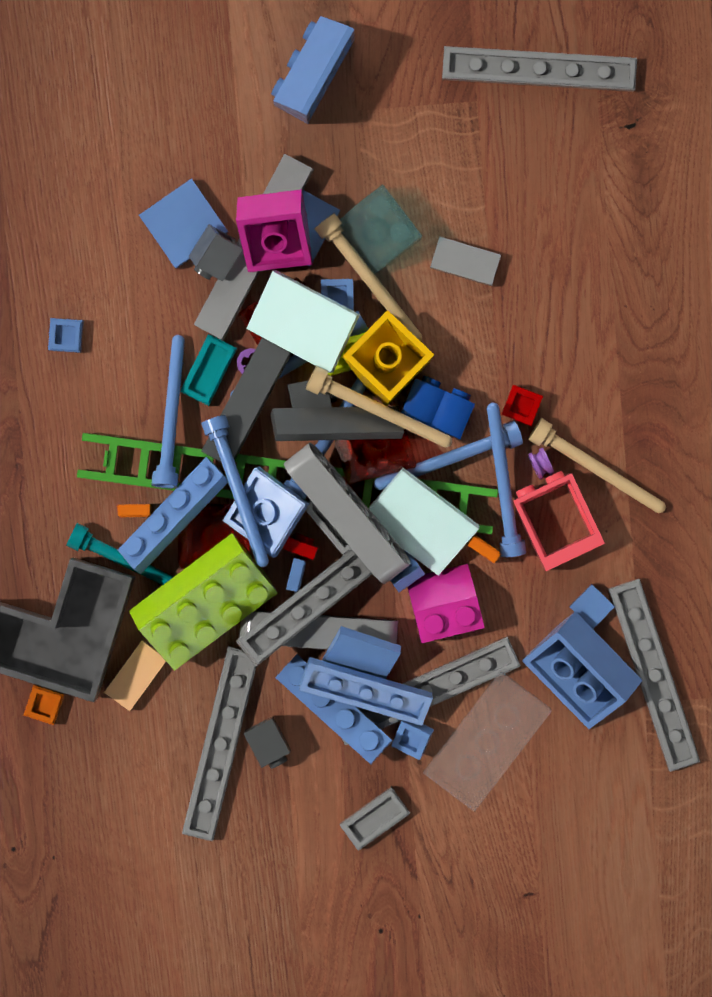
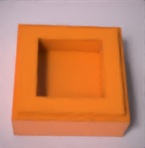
M152 504L117 505L119 518L149 517L153 513Z
M476 535L472 536L466 544L492 563H495L501 555L498 550Z
M34 684L23 716L55 725L65 694Z

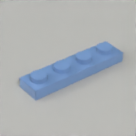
M205 457L118 549L119 553L135 571L141 574L228 483L227 477L209 458Z
M296 654L275 678L372 765L393 740L355 706L300 691L299 684L307 663Z
M312 657L308 659L299 684L300 691L421 726L433 700L432 692Z

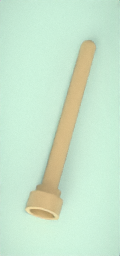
M333 213L316 226L314 230L322 239L326 238L328 242L332 241L384 308L421 341L422 334L342 234V231H344L340 226L342 222L336 214Z
M315 367L307 383L306 390L318 395L320 392L325 395L328 392L442 447H449L452 444V438L449 435L333 381V377L328 375V371L321 367Z
M543 418L537 422L530 433L528 440L537 446L542 444L545 447L548 445L656 513H663L665 511L666 505L663 501L556 435V430L552 428V424Z

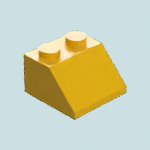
M387 310L342 357L362 384L384 405L388 406L431 362L434 354Z

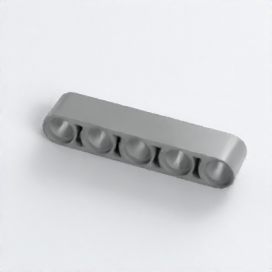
M308 443L284 462L285 469L292 479L382 584H386L411 565L404 550L315 445Z
M255 610L240 621L239 638L272 612ZM320 615L283 646L328 649L341 626L397 644L398 621Z

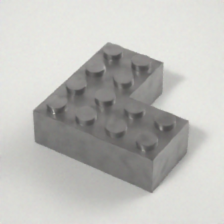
M71 558L52 618L0 602V674L95 702L102 687L135 576L77 558Z

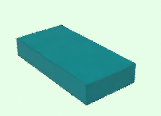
M208 334L180 392L210 406L237 348Z

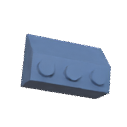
M320 16L317 23L311 21L303 35V39L307 40L301 52L297 49L293 52L287 64V67L291 68L285 80L281 77L279 78L271 95L275 96L273 100L274 106L306 124L309 123L355 40L353 28Z
M576 611L557 625L522 660L588 729L624 704L643 681Z

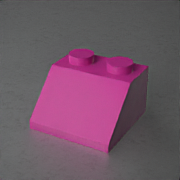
M302 189L237 198L236 223L248 272L312 265L308 219Z
M468 564L444 569L439 576L434 572L427 573L408 586L421 643L485 628Z

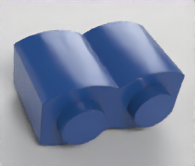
M423 376L422 380L414 379L401 413L451 437L461 439L475 403L469 401L471 395L453 388L451 393L439 388L441 382L427 376Z

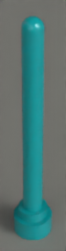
M79 523L76 524L66 544L67 547L76 551L79 549L86 551L88 549L138 573L124 559L118 549L93 538V534L88 532L89 528ZM151 565L140 574L161 585H164L174 577Z

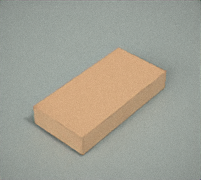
M142 640L104 693L131 711L166 661L155 648Z

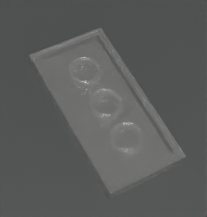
M500 670L425 768L423 774L475 812L552 712V709Z

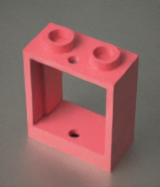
M562 470L546 477L545 481L547 484L537 489L531 484L516 491L515 493L518 498L513 500L515 510L545 571L605 544L572 473L564 475ZM566 485L589 535L546 554L523 504Z

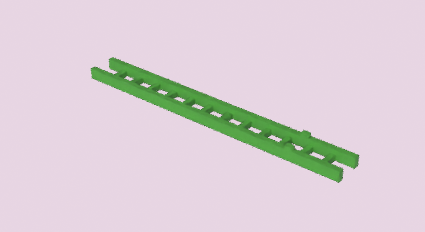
M83 433L82 441L110 445L109 451L105 450L103 466L106 467V473L78 469L77 478L172 491L176 489L154 487L151 485L152 479H146L150 450L161 451L162 443ZM175 445L173 467H176L175 473L178 474V480L182 455L207 457L212 462L214 458L201 452L202 449ZM118 446L141 449L138 477L115 474ZM238 454L235 462H237V469L243 483L246 463L269 466L268 473L276 478L277 468H285L284 462L286 460ZM334 467L343 477L365 479L362 502L369 508L373 481L387 474ZM419 479L436 493L437 489L460 492L459 510L465 515L467 513L469 494L496 498L498 495L497 489ZM221 489L216 497L234 499L231 490ZM478 524V533L492 534L493 526Z

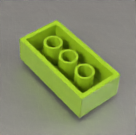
M231 533L130 609L129 612L141 634L175 671L278 592L267 574L256 564L253 557L234 534Z

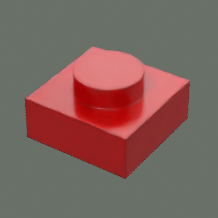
M512 385L501 415L532 426L543 396Z
M296 533L294 538L289 537L283 549L314 560L318 547L312 545L313 538Z

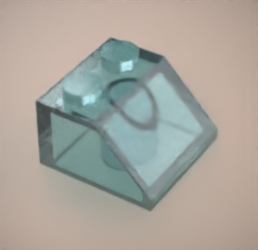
M383 184L356 204L340 219L342 222L340 226L344 230L342 234L375 275L422 239L421 233Z

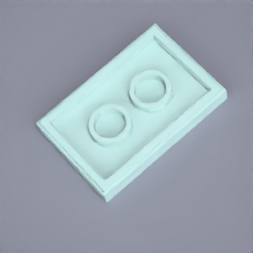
M274 270L269 277L246 329L311 364L327 370L328 373H332L337 366L360 314Z
M405 468L398 472L368 508L402 549L438 576L479 529V525Z

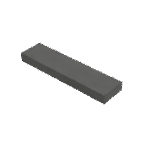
M263 337L221 415H226L230 426L227 429L229 435L226 437L234 460L237 458L292 355L291 352ZM208 438L201 452L221 462L214 440L210 441V438Z
M388 406L399 412L398 406ZM359 407L272 408L271 412L275 441L402 439L404 433L402 427Z

